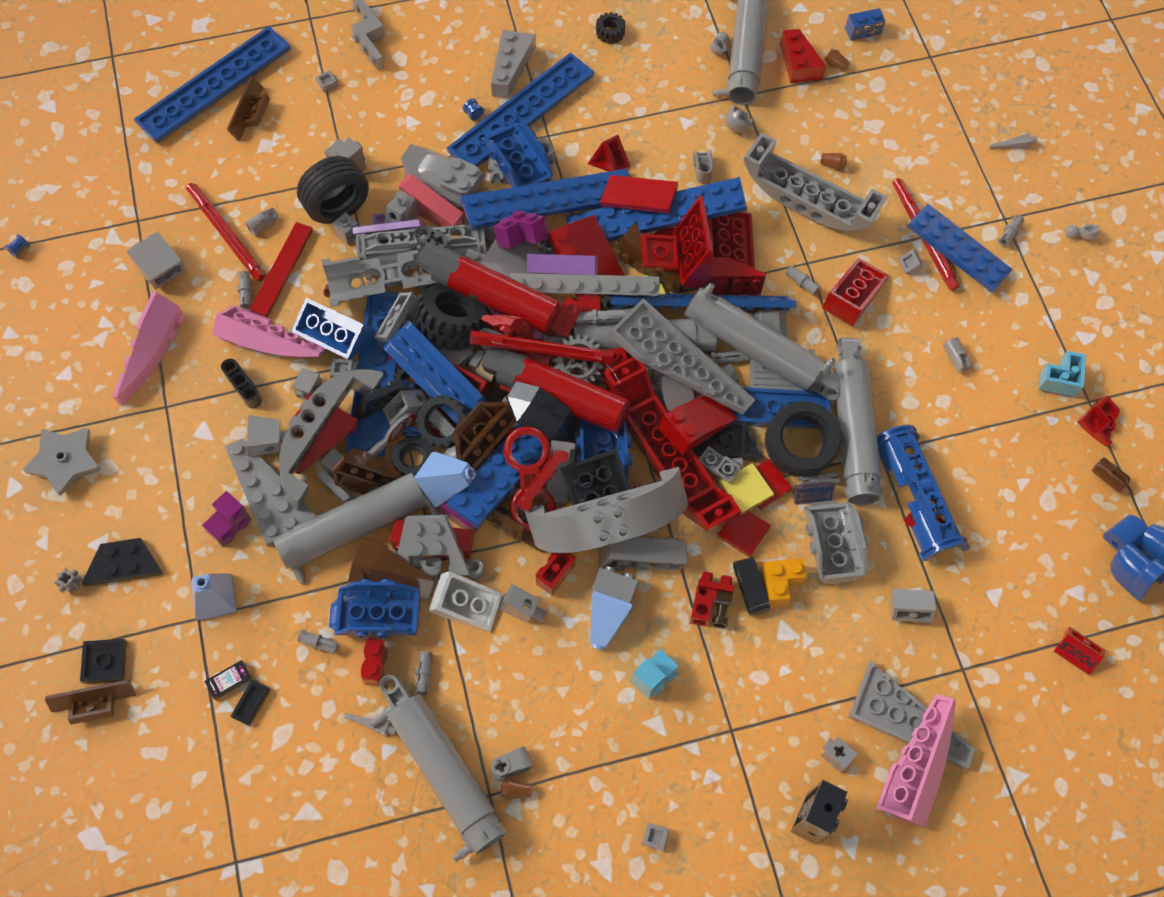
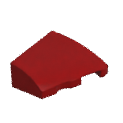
M1109 396L1098 399L1077 423L1089 435L1107 447L1112 443L1110 436L1111 432L1116 428V418L1119 416L1120 409Z

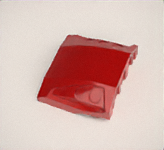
M484 315L481 318L492 330L498 333L533 340V328L524 318L508 315Z

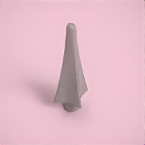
M1029 132L1006 141L991 144L989 148L1030 149V145L1037 143L1038 139L1037 136L1030 137Z
M347 713L343 715L344 718L364 725L385 737H388V734H397L390 720H385L381 724L372 727L370 721L373 718H365Z

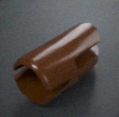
M1103 457L1092 469L1095 475L1116 492H1121L1131 480L1126 473L1106 457Z

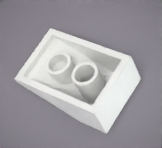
M449 571L441 574L428 611L443 618L490 632L503 594Z

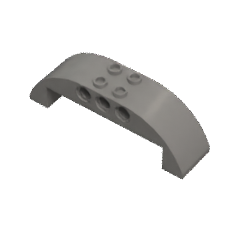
M762 132L745 155L744 163L749 174L766 194L797 213L833 229L855 231L870 226L888 196L871 189L867 197L863 199L774 154L777 140Z
M358 369L335 375L317 388L309 400L305 399L299 408L301 411L298 416L294 415L288 424L290 427L285 434L280 449L279 466L283 491L289 503L296 510H298L308 495L309 485L293 476L294 472L349 391L353 389L365 396L372 389L380 388L383 379L382 372Z
M679 467L659 472L662 481L546 513L544 504L531 507L530 510L525 511L535 546L541 550L553 553L579 552L638 537L667 525L680 516L688 506Z

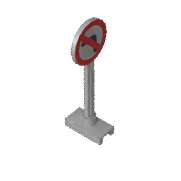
M408 412L401 416L387 431L385 438L367 453L377 456L388 443L394 442L403 436L405 429L411 427L414 423L416 415L413 412ZM324 470L317 475L343 503L352 500L344 488L335 486L333 477Z

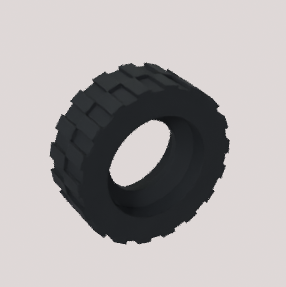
M418 436L403 438L393 448L391 454L393 467L403 476L412 473L415 477L430 454L434 452L432 446ZM410 450H417L423 455V460L420 465L410 467L404 462L405 454Z

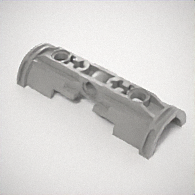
M467 225L432 228L447 236L446 234L450 235L454 252L464 256L468 249L486 255L484 227L471 229ZM416 228L378 232L371 235H365V233L361 235L356 234L358 261L379 257L381 266L398 263L397 254L418 250V243L414 236ZM424 234L420 239H425L428 235ZM452 235H461V236L458 237V238H456V237H453ZM389 241V242L386 243V244H381V243H379V242Z
M449 235V236H446V238H447V240H448V243H449V246H450V250L453 251L452 245H451V240H450V235ZM417 245L418 250L397 254L398 263L382 266L380 265L379 257L357 261L356 257L331 262L330 258L321 260L328 281L331 307L340 306L341 301L386 292V287L403 284L405 289L437 282L431 280V273L426 274L422 269H420L422 274L420 276L419 272L413 273L412 277L406 274L409 268H412L413 271L418 270L417 259L423 249L419 245ZM376 275L379 278L376 284L368 281V286H365L363 277L366 276L367 280H371L372 276ZM355 278H359L362 281L361 286L358 288H354L351 285L352 280Z

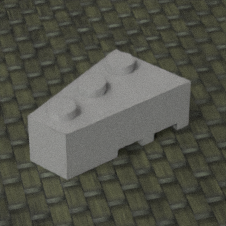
M552 440L550 457L556 450L561 449L568 453V460L560 462L556 468V475L551 480H547L545 489L553 496L556 505L565 506L570 501V497L560 467L575 463L577 449L575 443Z

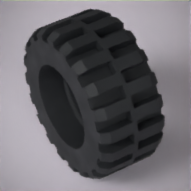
M437 284L436 286H430L419 297L415 326L431 343L436 344V347H444L446 350L469 349L476 345L469 344L471 330L480 331L486 328L487 324L481 318L484 315H489V308L476 300L470 299L441 284Z

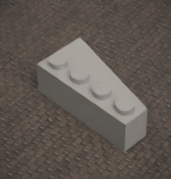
M502 30L491 81L493 97L509 99L519 76L524 71L523 68L529 62L532 52L536 49V34Z
M641 536L599 548V568L603 569L609 566L616 567L617 571H624L630 567H635L636 570H647L654 566V570H681L687 564L686 541H679L678 538L664 540L660 539V537L641 538Z

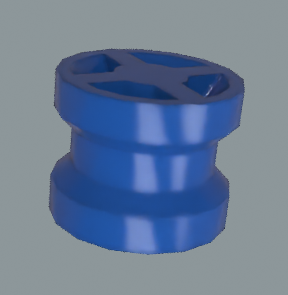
M474 98L467 100L462 107L463 111L468 114L472 121L479 119L484 113L483 107L478 105V101Z

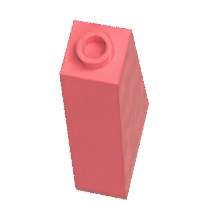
M408 174L399 184V191H404L409 196L415 198L419 216L439 227L465 224L462 211L413 175Z

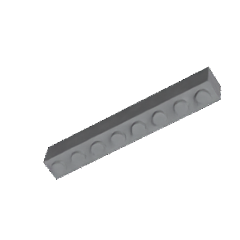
M510 273L511 279L541 293L659 296L660 277Z

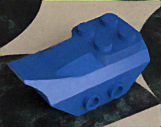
M516 122L507 127L497 128L481 138L490 151L491 158L499 164L500 171L504 174L511 187L548 182L553 177L544 145L539 143L535 132L531 131L528 125Z
M580 420V437H576V448H580L577 462L617 449L628 480V466H632V454H628V448H631V436H627L626 420L617 433L608 431L585 420Z
M363 579L361 582H353L340 587L337 599L331 603L329 627L335 631L334 635H356L357 638L376 636L377 638L385 639L389 638V636H416L420 624L421 609L419 588L393 582L389 579H383L381 582Z

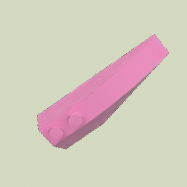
M155 291L152 292L136 327L139 330L137 338L132 339L130 345L133 347L131 356H126L124 362L125 373L120 374L113 398L121 406L138 391L153 373L168 350L172 340L176 338L177 329L184 320V314L180 307Z
M235 305L217 313L215 317L212 335L219 337L220 340L233 342L238 347L295 357H319L326 352V348L305 338L301 339L299 335L293 332L285 331L284 326L271 324V319Z
M935 695L922 717L923 722L911 734L913 738L908 746L903 747L901 751L902 756L897 764L894 762L876 809L925 828L947 760L954 723L955 699Z

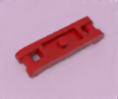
M556 450L519 498L518 506L522 510L528 511L531 509V501L536 495L539 496L543 492L545 482L548 479L551 480L556 475V468L560 462L568 460V453L566 451Z

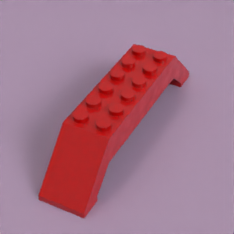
M631 357L604 371L610 391L630 400V408L626 417L627 430L660 481L662 480L659 472L679 467L688 500V506L682 514L708 531L741 513V509L731 494H726L715 485L693 450L682 455L659 430L658 425L663 416L668 412L654 392L645 365ZM611 369L619 381H614Z

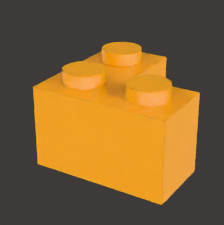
M804 558L765 561L763 563L761 575L770 607L787 605L790 600L788 586L804 583L807 578Z

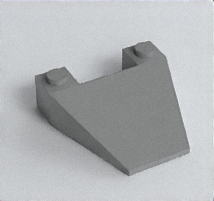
M493 226L484 227L485 242L492 245L486 255L468 249L464 255L510 278V273H532L527 272V254L540 253L528 242H522L512 249L498 247Z

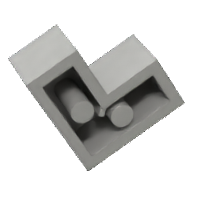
M350 137L345 141L339 138L324 151L326 158L331 156L348 157L357 164L361 171L366 169L365 157L362 151L363 147L358 141H353Z

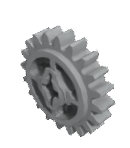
M577 334L575 340L570 335L569 342L562 339L565 345L583 346L591 349L600 348V344L593 345L594 338L588 342L587 335L581 339L580 335ZM564 357L552 360L553 363L558 364L554 369L588 382V379L595 382L594 375L601 376L597 370L604 369V366L597 362H594L590 370L585 360H582V364H575L576 360L570 358L565 367L563 364ZM572 370H581L584 374L574 375L569 372Z

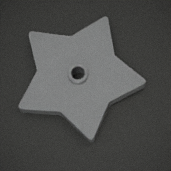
M86 427L66 435H61L42 429L40 450L23 468V471L26 474L47 478L59 496L63 495L72 482L79 480L83 475L100 470V467L88 453L90 430Z

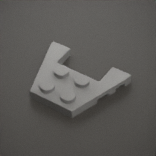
M447 515L407 516L405 518L397 555H401L410 565H412L411 556L449 555L451 572L457 575L470 574L469 565L467 566L464 560V554L457 544L456 535Z

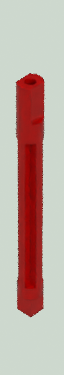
M897 178L892 184L912 220L920 212V209L904 181ZM921 238L949 290L955 291L961 287L946 257Z
M189 183L186 186L187 192L255 281L262 282L267 276L200 187L197 184Z
M472 330L470 334L469 344L610 365L613 364L614 359L613 351Z

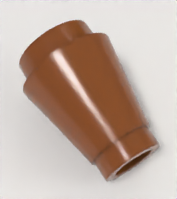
M831 49L825 58L827 64L844 71L851 63L837 49Z
M822 153L820 163L838 170L845 169L847 155H843V153Z
M510 778L502 780L500 797L506 800L531 798L532 784Z

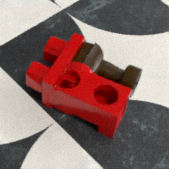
M704 571L697 583L689 623L707 627L711 607L716 606L717 616L712 618V626L722 629L727 628L728 619L725 616L727 608L731 604L735 587L732 586V577L721 575L720 583L712 582L714 574Z

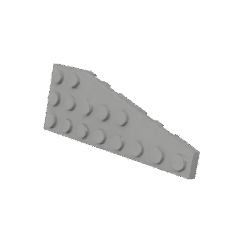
M644 298L609 332V335L636 360L740 414H743L755 401L751 395Z

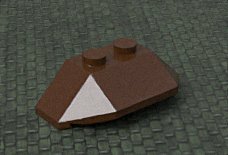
M479 402L454 430L456 458L458 460L467 462L474 470L516 423L509 402Z
M356 448L346 453L332 469L335 486L363 495L403 477L386 459Z

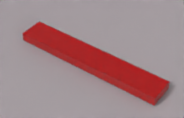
M298 222L294 224L250 307L251 312L268 318L313 232L311 226Z

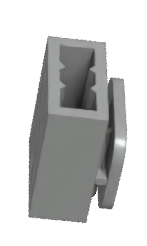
M158 231L127 250L132 262L155 290L186 270L182 260Z

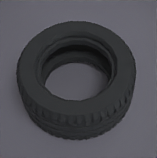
M331 156L316 162L304 172L298 182L297 198L312 220L322 224H332L345 212L351 216L361 208L368 196L369 183L352 159L343 156Z
M811 401L792 402L781 408L768 424L764 439L765 449H767L766 452L773 464L781 471H784V473L797 477L814 475L830 465L836 458V455H838L842 440L841 429L835 416L828 409L822 407V405ZM806 420L817 427L822 436V448L817 456L808 459L799 458L788 451L783 441V430L789 422Z

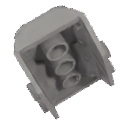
M413 144L409 145L401 157L405 168L404 178L408 174L413 175L456 208L463 207L460 201L461 196L474 194L486 176L480 172L477 166L460 158L452 159L426 147Z
M832 500L813 502L809 507H804L807 519L806 533L811 538L810 551L815 556L820 581L826 584L845 583L867 575L868 540L863 535V520L859 518L858 511L850 502L837 503Z

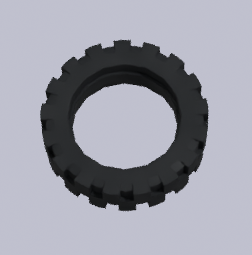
M439 395L428 399L429 401L427 403L424 402L421 410H418L417 413L418 419H416V424H418V433L421 434V438L428 444L436 447L449 448L455 445L454 432L448 437H436L431 433L428 421L434 409L440 406H448L457 414L458 427L468 416L464 405L449 396Z

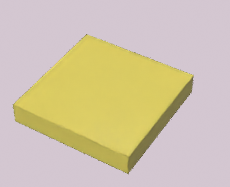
M753 463L739 470L730 483L721 480L719 483L726 494H731L741 509L740 515L774 495Z

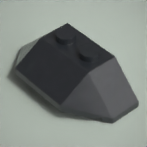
M516 381L506 397L516 423L522 427H535L542 431L550 444L552 440L570 441L579 425L569 407L540 387Z

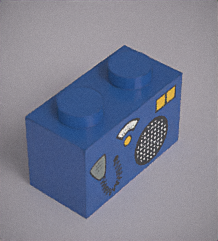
M880 8L849 14L845 30L850 41L876 36L882 33L886 20Z

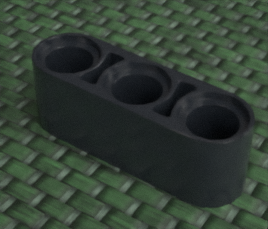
M232 358L224 360L221 364V370L228 382L247 407L251 409L259 407L262 403V398L256 386L236 360Z
M750 557L734 561V573L748 614L753 616L770 611V603L755 559Z

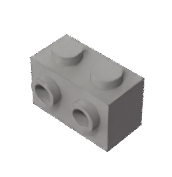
M606 566L605 569L599 568L592 591L632 604L639 585V581L635 580L636 576L626 572L624 576L617 574V569Z
M893 589L890 598L891 620L933 623L936 612L934 591Z

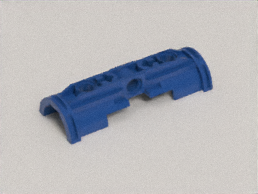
M901 425L877 436L878 451L886 472L888 473L893 470L899 486L909 485L915 501L908 503V507L916 522V525L912 527V531L921 549L919 553L921 561H928L943 550L957 546L961 547L962 551L969 550L968 540L965 536L960 535L917 441L919 434L916 427L913 425ZM905 448H912L915 451V454H907L905 452ZM936 516H943L946 523L941 524L937 522Z

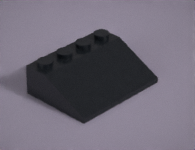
M617 449L560 467L572 505L630 490Z

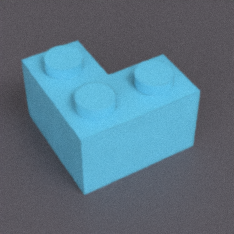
M1067 351L1059 361V366L1047 363L1040 372L1038 390L1076 397L1084 388L1086 354Z
M660 649L651 659L647 658L633 672L631 683L648 699L652 696L657 697L664 689L665 682L668 681L670 683L678 675L676 672L678 665Z

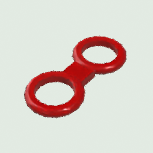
M524 426L515 429L508 435L504 443L503 453L506 462L512 469L518 471L520 475L521 489L513 495L510 501L509 513L511 519L523 525L526 531L531 532L529 524L518 516V500L537 476L539 470L547 463L551 447L548 438L542 431L535 427ZM525 434L537 437L543 447L540 459L531 465L518 463L513 458L511 452L514 441L519 436ZM544 489L540 496L547 501L548 512L556 510L553 496L548 490Z

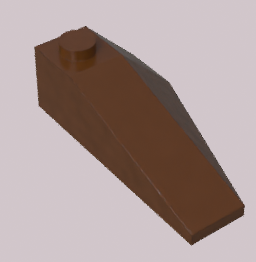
M366 537L363 539L352 562L348 578L350 582H361L363 579L381 582L383 579H389L393 582L419 588L420 598L424 599L431 598L435 583L433 578L416 566L413 567L407 563L401 555L393 553L387 545Z

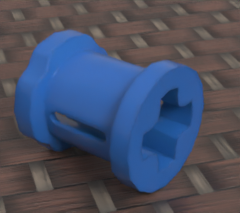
M17 234L16 239L4 247L13 257L17 258L19 257L18 254L25 248H29L30 245L21 235Z

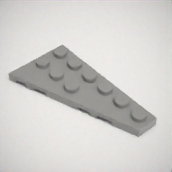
M243 438L225 446L267 547L274 544L273 538L317 516L304 502H302L298 510L292 507L283 491L280 476L259 455H247V442Z
M870 660L848 718L909 744L913 738L911 734L923 722L922 717L927 708L907 690L891 680L887 673H883ZM952 731L946 761L967 770L970 767L975 748L956 732Z

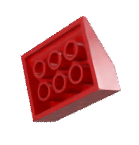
M699 196L673 230V236H677L681 285L695 290H699L700 287L703 288L708 284L713 258V247L703 196Z
M742 211L707 219L713 247V257H728L755 269L752 214Z
M595 215L568 223L549 232L547 240L554 254L597 256V275L625 276Z

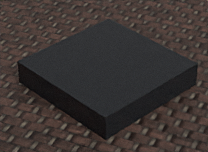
M127 640L83 641L80 682L84 684L124 681Z

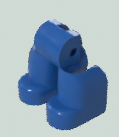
M1127 515L1103 534V538L1118 551L1110 564L1112 575L1136 600H1143L1155 581L1158 584L1164 582L1163 526L1153 524L1147 527L1138 517ZM1138 548L1145 551L1149 555V558L1144 553H1142Z

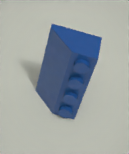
M306 298L291 332L350 360L368 346L375 329Z

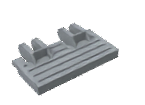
M809 349V351L815 355V350ZM750 358L749 388L804 391Z

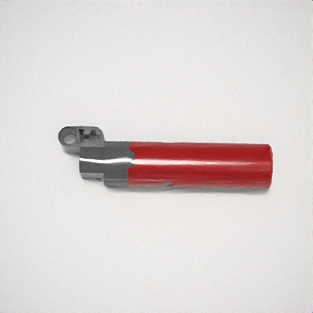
M421 225L415 229L414 236L416 241L423 248L418 256L417 263L420 269L431 273V280L504 315L524 318L533 329L543 334L550 331L561 309L560 301L450 250L446 236L428 226ZM422 235H428L425 239H420Z
M484 328V329H482V330L479 331V332H486V333H492V334L503 335V334H501V333H498V332H496V331H494V330H491V329H488V328ZM482 346L487 352L481 366L485 372L496 376V383L510 389L516 381L540 387L569 407L574 416L613 433H617L623 426L630 408L629 399L556 370L514 350Z

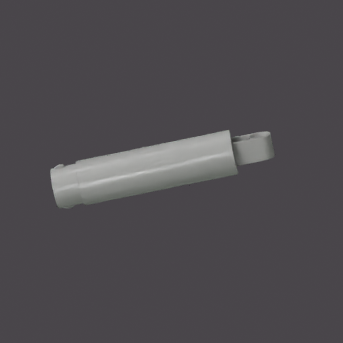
M738 0L726 89L713 91V96H728L730 101L739 105H747L755 101L761 77L769 0Z
M713 283L707 285L705 289L699 288L684 313L685 316L700 324V327L802 390L806 391L808 388H811L829 400L839 398L840 378L837 374L830 371L836 362L835 358H831L824 364L823 359L722 297H716L711 294L715 287Z
M667 319L702 352L716 350L717 337L701 328V325L692 319ZM620 321L601 322L595 325L593 323L576 324L575 322L567 338L559 334L551 336L550 331L543 334V341L563 344L562 339L569 342L570 335L575 340L577 334H579L581 339L587 335L588 342L594 338L593 345L600 344L599 350L623 348L609 335V332Z
M839 338V362L834 365L833 371L840 378V394L836 402L838 423L842 435L843 475L847 486L845 494L848 502L851 504L868 505L880 501L883 493L882 488H880L881 469L869 363L862 359V347L859 338Z
M409 473L292 527V530L273 538V541L286 569L290 568L298 582L302 584L305 582L300 568L301 565L422 508L427 507L431 515H438V511L415 481L413 474Z
M392 675L384 676L380 681V689L390 703V706L370 721V725L375 727L386 719L390 720L458 829L466 846L453 855L454 861L457 862L473 852L475 854L483 852L506 834L505 829L494 814V808L422 695L411 697L400 679ZM391 681H395V688L388 691V684Z

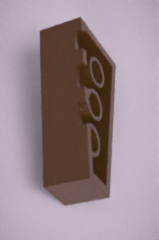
M634 223L622 236L619 259L623 263L635 268L639 273L660 277V282L668 291L679 294L684 288L681 285L679 271L643 270L640 237L642 233L638 231L639 227Z

